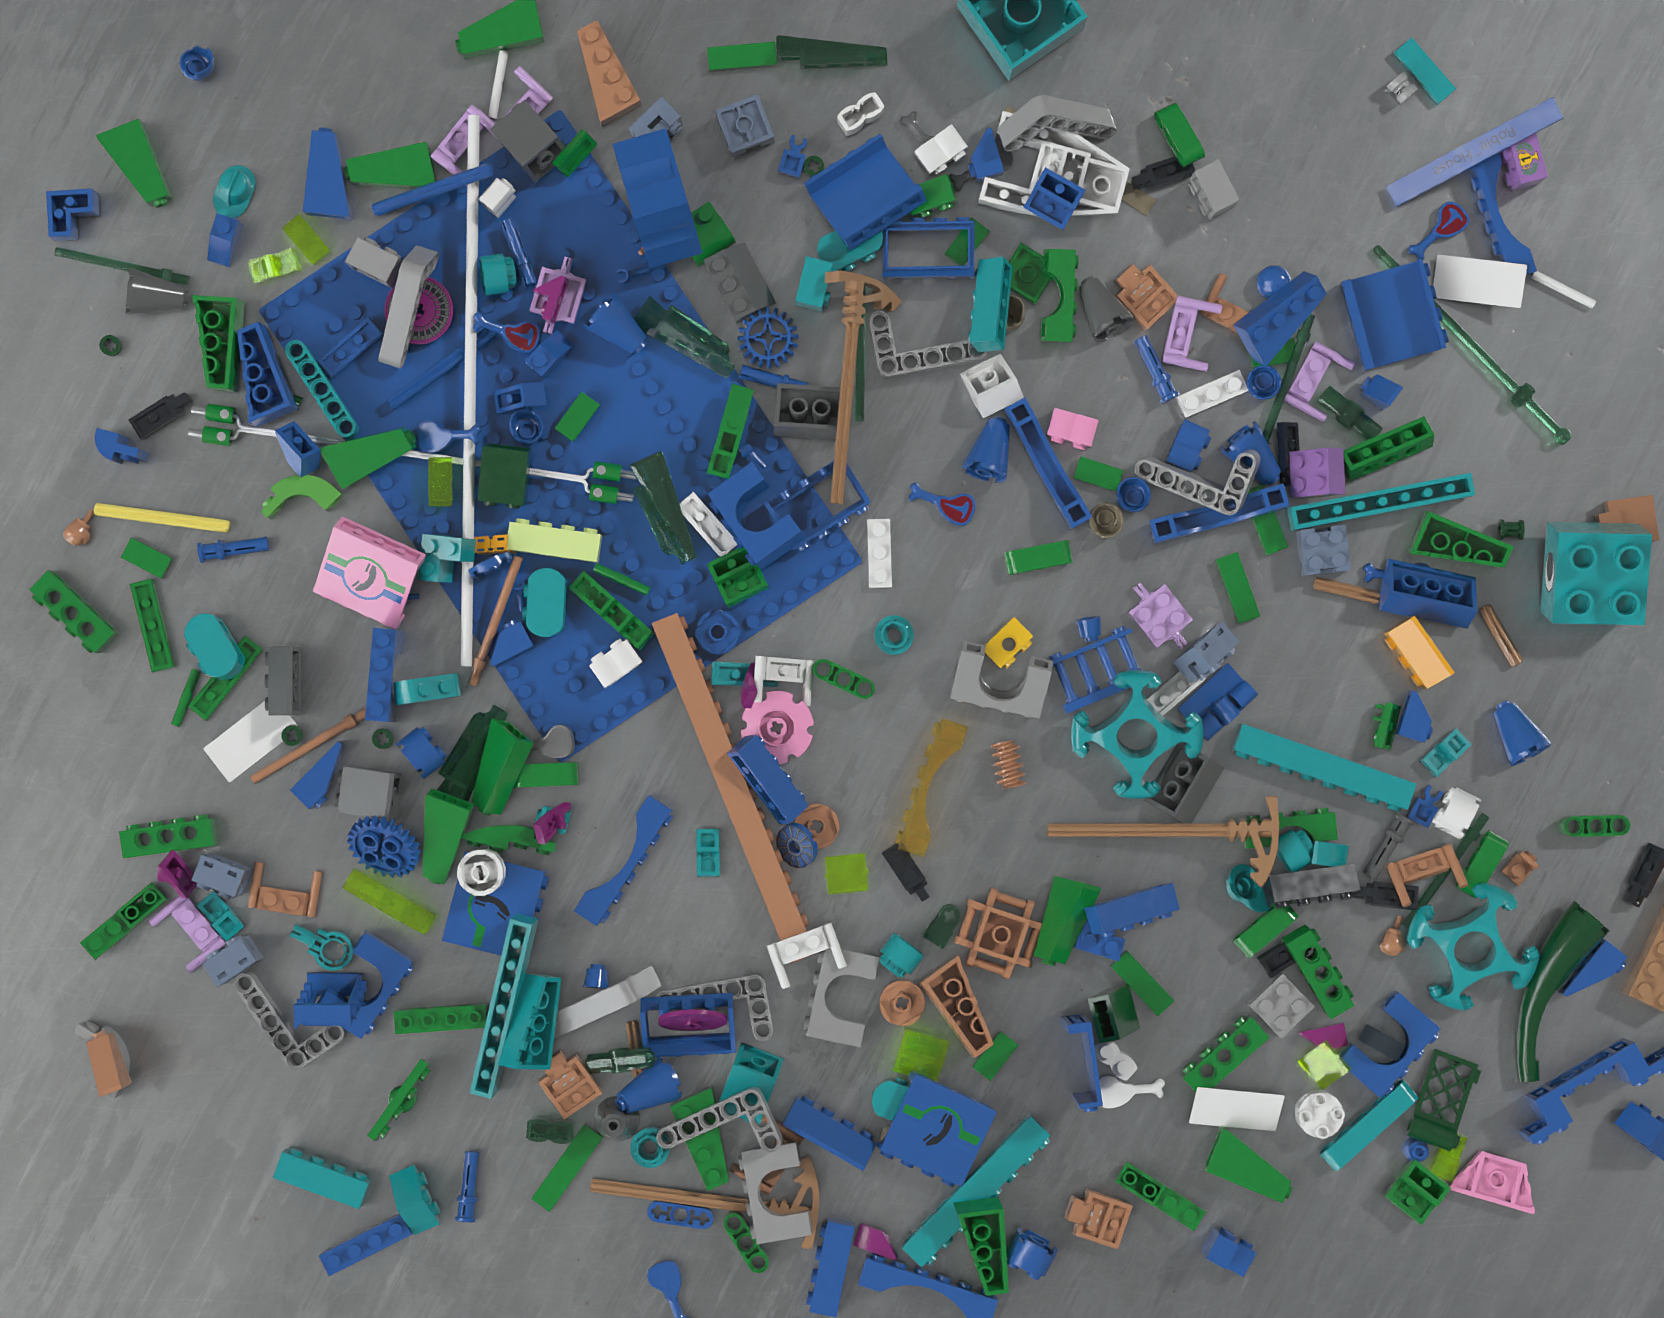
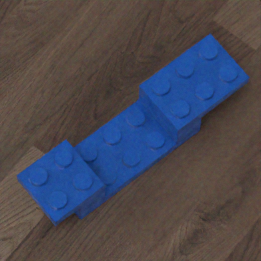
M1622 1038L1527 1093L1525 1097L1538 1119L1519 1130L1523 1139L1533 1145L1535 1143L1539 1145L1546 1142L1552 1133H1561L1568 1129V1124L1573 1122V1119L1561 1101L1560 1096L1567 1097L1575 1092L1574 1088L1581 1084L1585 1086L1595 1080L1594 1077L1600 1073L1606 1074L1615 1069L1623 1082L1632 1086L1636 1085L1637 1087L1647 1083L1650 1076L1664 1073V1046L1643 1057L1635 1042Z

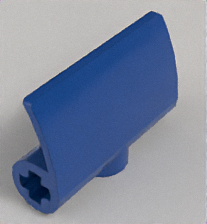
M1227 663L1183 703L1178 710L1184 717L1192 711L1197 713L1202 719L1203 738L1209 741L1225 725L1227 726L1241 713V710L1258 696V693Z

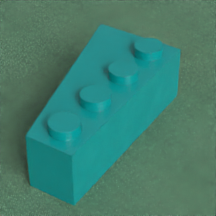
M526 973L499 1059V1066L513 1069L550 1070L562 978Z

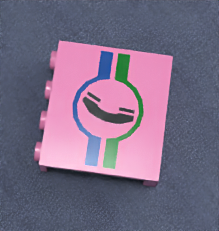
M342 516L333 527L313 592L333 600L346 608L357 611L365 617L381 622L387 627L397 629L405 617V614L402 613L417 570L424 562L426 554Z

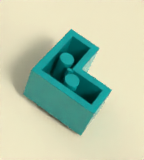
M806 256L795 299L797 307L823 312L824 307L828 308L831 292L828 291L829 283H824L825 272L836 271V269H832V262Z
M422 534L420 552L426 554L424 562L419 567L418 580L452 583L454 561L474 562L476 539Z
M412 1165L389 1175L397 1211L414 1235L440 1225L438 1219L440 1209L436 1201L432 1202L431 1195L428 1189L425 1188L428 1182L423 1171L419 1172L416 1166Z

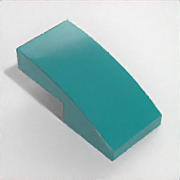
M1455 728L1436 744L1420 762L1434 777H1438L1472 744Z
M696 829L697 877H720L719 829Z
M1315 841L1312 864L1333 867L1346 865L1349 845Z
M215 889L196 905L226 941L244 927L241 920L224 899L218 895Z

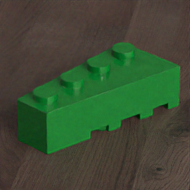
M192 295L196 309V323L198 324L200 334L199 344L203 354L202 363L206 388L214 391L237 392L240 366L237 330L243 328L245 302L234 297Z
M1425 510L1407 552L1416 555L1505 568L1514 546Z
M713 1085L671 1103L670 1109L675 1120L677 1121L716 1103ZM712 1112L705 1113L704 1118L706 1122L714 1123L716 1121V1117ZM684 1122L683 1127L686 1132L692 1133L695 1131V1126L692 1122ZM720 1126L685 1141L707 1191L729 1182L730 1177Z
M999 1197L953 1202L986 1296L1009 1293L1004 1208Z

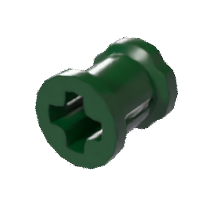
M1499 519L1498 539L1503 540L1505 537L1523 540L1525 533L1524 520L1505 522L1504 519Z

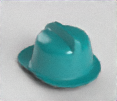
M235 165L227 168L222 173L213 195V205L218 214L236 218L245 212L256 185L255 176L250 169L245 166Z
M1245 864L1236 865L1232 868L1229 877L1226 879L1227 891L1230 897L1237 902H1242L1255 912L1268 911L1271 907L1267 908L1263 887H1259L1250 878V873H1256L1254 869Z

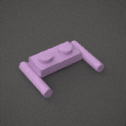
M519 66L514 73L530 89L516 104L526 100L539 114L553 97ZM479 109L474 115H479L480 123L492 133L490 128L495 123Z
M472 104L430 156L453 175L464 172L455 163L468 148V115H474L478 111ZM480 123V130H479V132H480V131L482 130V128L484 127V125H483L482 123Z
M1177 295L1162 362L1207 372V362L1192 360L1186 357L1198 309L1220 314L1222 305Z
M1315 341L1283 401L1324 422L1328 414L1309 405L1308 402L1331 360L1350 370L1354 367L1355 362Z
M178 895L148 921L155 927L172 913V916L198 948L203 951L186 965L187 970L192 973L202 963L207 961L205 956L216 949L223 948L226 941L189 896L188 898H181Z

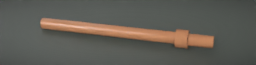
M514 555L480 651L473 660V670L468 681L470 685H477L482 670L486 668L488 662L486 660L523 560L519 556Z
M366 707L354 715L352 713L343 718L344 721L251 775L250 777L254 784L349 728L351 730L356 727L358 722L365 719Z

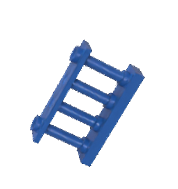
M1122 626L1112 630L1113 635L1063 656L1059 652L1048 657L1049 660L1053 661L1067 699H1065L1067 703L1062 705L1065 714L1126 690L1123 687L1121 689L1118 688L1113 682L1117 674L1104 645L1105 643L1117 639L1129 669L1142 670V668L1139 669L1125 636L1132 633L1131 628L1126 630ZM1095 647L1109 678V686L1103 689L1096 685L1083 652ZM1073 656L1076 658L1088 690H1086L1088 695L1079 698L1078 694H1075L1062 663L1063 660Z

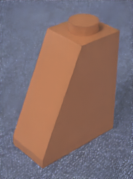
M105 1030L91 1035L93 1039L87 1041L86 1044L99 1096L107 1095L132 1084L114 1033L106 1034Z

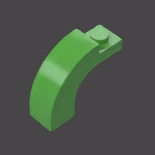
M294 475L280 480L270 488L276 496L274 498L270 496L263 503L262 506L264 508L260 512L265 517L272 519L287 502L299 496L311 497L325 511L329 512L345 495L334 485L321 478L311 475L303 477Z

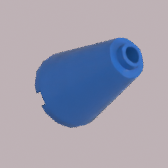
M612 291L609 294L611 299L609 300L605 297L589 315L591 317L589 319L590 323L585 321L582 326L631 354L634 351L639 353L647 344L644 341L646 335L617 295Z
M998 416L988 419L963 462L962 469L966 468L967 474L983 481H988L989 478H996L995 483H1001L1006 480L1010 425L1006 423V419Z
M1253 421L1252 427L1245 425L1227 440L1229 445L1226 448L1222 445L1220 451L1234 463L1238 455L1245 450L1252 449L1257 451L1261 460L1254 478L1262 485L1268 484L1270 486L1279 480L1281 470L1259 424ZM1243 457V462L1245 465H1253V460L1251 459V457Z
M1506 700L1496 706L1497 710L1494 712V716L1508 762L1511 766L1525 762V759L1531 756L1534 757L1551 746V742L1514 702L1509 703Z
M658 1058L648 1065L617 1093L616 1105L619 1110L629 1114L680 1099L682 1091L678 1093L677 1086L681 1084L668 1062L663 1064L661 1062L663 1058Z

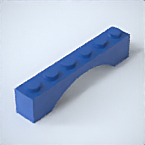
M1498 153L1470 168L1473 177L1471 178V185L1473 190L1478 192V207L1481 213L1484 212L1486 218L1484 225L1487 234H1491L1493 243H1491L1493 254L1498 256L1499 262L1527 265L1526 276L1537 272L1531 250L1510 233L1498 209L1496 184L1498 173L1503 163L1501 155Z
M1024 397L1006 407L1004 413L1069 529L1071 530L1091 519L1092 516L1058 461L1026 398Z
M1279 484L1248 494L1242 508L1233 515H1225L1209 507H1202L1152 519L1149 521V526L1154 544L1157 545L1284 510L1290 505L1284 484ZM1234 499L1227 500V505L1230 508H1236Z
M648 795L636 814V841L627 863L610 881L586 891L574 912L596 926L600 922L603 924L606 922L611 914L608 911L612 903L617 904L624 893L620 890L625 883L629 885L636 875L633 870L637 864L642 866L648 857V854L645 853L650 845L654 847L661 837L658 832L662 825L667 827L673 816L670 813L673 809L653 796Z
M875 1253L865 1257L858 1279V1285L879 1292L903 1285L926 1287L942 1293L952 1300L962 1310L966 1318H993L998 1298L995 1295L986 1296L983 1288H981V1291L973 1289L972 1284L963 1281L957 1284L951 1282L950 1277L941 1274L935 1277L929 1275V1271L923 1268L916 1267L913 1270L907 1268V1264L901 1261L894 1260L891 1263L885 1261V1257Z

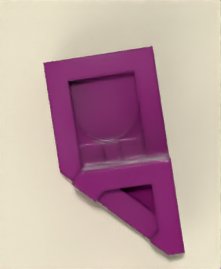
M752 662L741 688L742 708L751 709L758 693L754 681L755 663Z
M564 802L554 807L533 824L538 843L546 845L558 828L566 830L567 823L564 817L565 813L571 809V803Z
M1336 1023L1299 1032L1302 1038L1312 1042L1316 1048L1331 1050L1348 1046L1344 1023Z
M860 1224L853 1246L889 1259H898V1255L894 1252L890 1243L889 1234H885L884 1231L867 1224Z

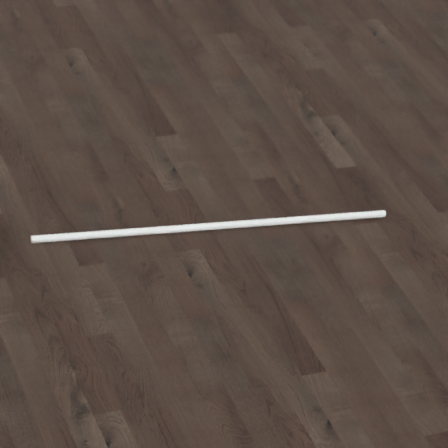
M468 115L467 170L479 166V115ZM479 181L467 185L464 430H469L475 425L477 331L473 330V325L475 324L473 315L477 313ZM464 439L462 538L474 539L475 444L470 439ZM462 562L461 666H472L473 578L470 577L468 570L473 567V562Z

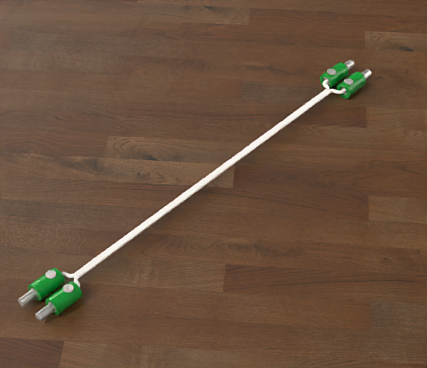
M208 403L206 408L192 406L191 408L194 409L191 410L192 414L205 415V420L234 424L235 419H237L238 426L242 428L238 429L234 436L233 431L229 429L204 426L203 430L189 428L188 436L202 438V443L230 447L232 440H235L240 432L277 437L275 430L241 425L240 417L236 415V407ZM308 435L314 443L320 444L345 441ZM412 450L401 455L463 465V458ZM475 460V467H481V461ZM595 461L594 468L588 469L585 476L530 468L529 475L584 483L585 491L590 493V501L616 505L618 500L633 502L634 499L632 498H634V495L619 492V487L591 484L589 490L588 483L584 479L589 477L591 471H593V478L620 482L621 477L637 478V476H633L637 475V472L623 470V465Z

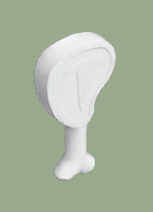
M1104 1075L1099 1078L1103 1108L1122 1106L1135 1094L1154 1093L1159 1098H1162L1164 1095L1162 1088L1165 1082L1161 1078H1158L1154 1083L1140 1085L1122 1083L1112 1075Z

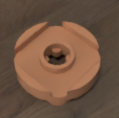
M819 803L809 804L794 822L804 825L813 834L811 837L817 842L818 849L831 845L839 832V819L836 813L828 806ZM813 820L823 823V827L820 828L821 832L816 833L815 830L810 829V826L813 825Z
M896 980L884 988L880 995L879 1006L882 1015L888 1022L895 1025L908 1026L918 1021L924 1011L925 998L923 992L916 984L909 980ZM902 997L909 1000L906 1003V1009L902 1007L897 1008V998Z

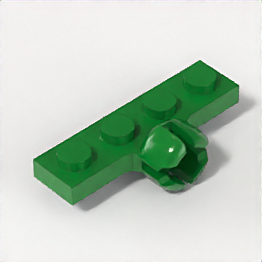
M420 1059L403 1085L395 1087L388 1096L389 1105L367 1135L370 1139L377 1141L381 1138L383 1140L391 1129L388 1127L393 1119L397 1120L402 1113L412 1110L417 1101V1089L415 1087L419 1081L424 1082L431 1072L428 1069L431 1063L425 1059Z

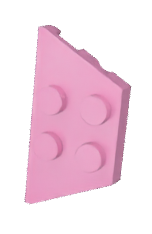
M1480 1150L1448 1184L1452 1191L1531 1214L1535 1213L1531 1198V1187L1527 1177V1166L1523 1162Z

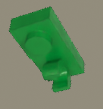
M1388 702L1385 705L1376 704L1375 707L1382 709L1383 713L1380 717L1373 716L1372 718L1375 721L1381 722L1374 734V746L1391 751L1401 706Z

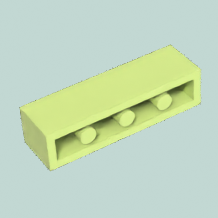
M516 518V522L509 523L508 550L599 563L602 535L597 534L598 530L584 528V532L574 531L575 527L561 525V529L552 528V523L539 522L538 526L530 525V520Z

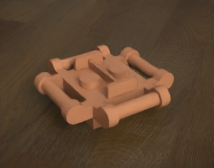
M992 887L988 892L985 904L968 899L966 903L968 908L959 935L955 936L954 943L970 948L965 966L971 968L973 966L1000 974L1002 978L1007 980L1011 976L1014 964L1031 968L1033 964L1031 960L1042 923L1030 919L1034 901L1029 899L1024 901L1000 893L998 889ZM998 901L1022 909L1023 914L1019 916L993 907L994 902ZM978 909L983 912L974 939L970 941L967 939L975 912ZM1028 927H1032L1023 958L1019 957ZM979 951L1006 960V965L1002 966L976 957Z

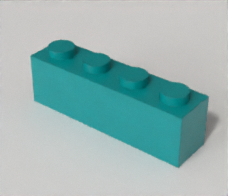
M1005 257L978 260V268L975 271L976 289L973 291L974 308L971 311L972 327L971 331H969V342L978 352L1004 350L1013 269V266Z
M290 1147L289 1150L285 1149L282 1151L273 1175L274 1179L356 1209H360L363 1206L372 1181L367 1178L365 1173L354 1171V1173L348 1172L343 1165L337 1163L332 1165L326 1164L323 1158L311 1155V1158L302 1155L303 1151Z

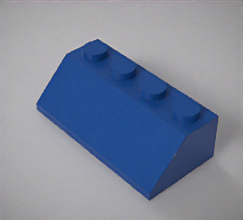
M1388 559L1380 588V610L1409 617L1415 616L1423 620L1468 629L1477 613L1476 577Z
M805 1095L802 1098L796 1096L783 1119V1126L864 1171L877 1144L876 1140L873 1139L875 1136L864 1129L862 1132L853 1128L855 1124L845 1118L842 1120L835 1118V1113L824 1106L822 1109L814 1105L815 1101Z

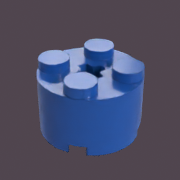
M416 727L399 740L396 745L398 748L402 745L404 746L401 750L418 773L420 771L424 772L421 774V777L425 779L446 763L444 759L447 756L438 745L432 746L430 743L432 737L424 727L421 729Z
M1018 1228L1006 1249L1007 1264L1014 1269L1020 1267L1027 1271L1028 1276L1039 1280L1041 1276L1046 1275L1058 1253V1248L1054 1246L1052 1249L1048 1246L1050 1241L1045 1237L1028 1229L1023 1233L1021 1232L1022 1228Z

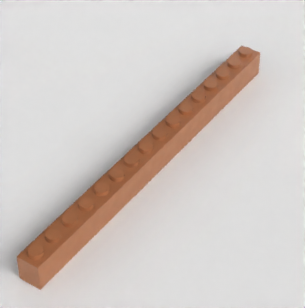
M678 613L653 622L652 626L780 941L806 932V927L809 926L805 913L800 914L797 906L801 903L797 893H791L789 884L792 881L788 871H782L780 863L783 862L780 851L779 849L774 851L771 842L775 841L771 829H765L763 821L766 820L762 807L757 808L754 802L758 798L756 792L751 786L748 787L745 777L727 754L736 743L732 745L728 736L732 735L727 722L722 723L719 716L723 714L719 701H713L711 693L714 692L710 679L705 681L702 672L706 671L701 658L696 659L693 652L697 650L693 638L687 637L685 632L688 629L687 622L684 616L679 617ZM801 958V959L792 961V962H790V964H792V963H794V962H797V961H799V960H802V959H804V958Z

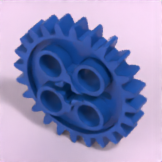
M376 815L372 819L369 816H366L364 820L359 818L347 835L349 837L347 843L350 844L348 850L354 851L352 857H359L358 864L365 863L366 870L373 868L374 874L380 871L383 877H385L386 873L391 878H394L395 874L399 877H402L403 873L408 875L410 870L413 871L418 863L421 850L417 849L420 844L414 842L416 837L408 835L410 830L401 829L402 823L395 825L394 819L388 822L385 816L381 820Z

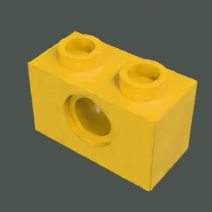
M1013 617L985 644V655L999 669L1003 666L1007 669L1016 660L1014 655L1019 650L1024 652L1032 644L1030 639L1033 635ZM1005 638H1011L1014 641L1015 646L1012 651H1006L1002 647V642Z

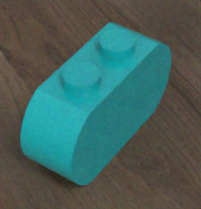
M833 231L819 240L817 247L818 259L832 262V269H836V271L850 272L856 268L855 264L861 261L868 263L876 258L875 254L879 253L882 247L883 233L880 231L850 251L837 232Z
M551 568L536 570L528 578V584H524V597H527V607L523 606L522 619L526 620V626L532 633L546 638L558 635L565 627L567 580L560 572Z
M207 613L198 614L189 620L184 631V637L188 642L186 647L193 656L196 655L199 660L197 665L202 673L221 680H228L237 676L243 669L245 656L223 620Z
M458 673L393 682L395 706L461 696Z
M895 1077V1080L888 1078L875 1086L872 1092V1106L878 1116L893 1121L909 1087L907 1085L909 1081L900 1077Z

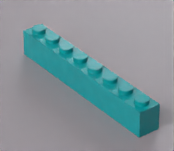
M1466 473L1294 506L1287 509L1291 531L1468 498L1475 495L1472 474Z
M1245 724L1239 725L1231 750L1237 751L1235 756L1249 760L1250 756L1257 758L1258 764L1270 767L1271 764L1280 766L1279 771L1290 775L1295 771L1300 773V778L1310 782H1314V779L1323 781L1322 786L1334 790L1336 786L1344 788L1345 794L1357 797L1358 794L1367 796L1365 801L1379 805L1380 801L1387 803L1388 809L1400 812L1401 808L1408 810L1417 785L1405 779Z
M516 913L509 920L470 1088L471 1094L492 1099L499 1091L504 1066H499L498 1063L526 975L539 920L537 918Z
M1029 1114L965 1179L962 1187L958 1186L901 1244L902 1249L919 1266L922 1267L925 1263L930 1265L937 1257L935 1253L941 1247L943 1249L947 1248L953 1241L952 1236L957 1231L960 1233L963 1231L953 1202L997 1197L1002 1191L1000 1187L1005 1182L1010 1183L1018 1175L1016 1171L1022 1165L1026 1167L1033 1160L1032 1154L1037 1149L1041 1151L1048 1145L1050 1133Z

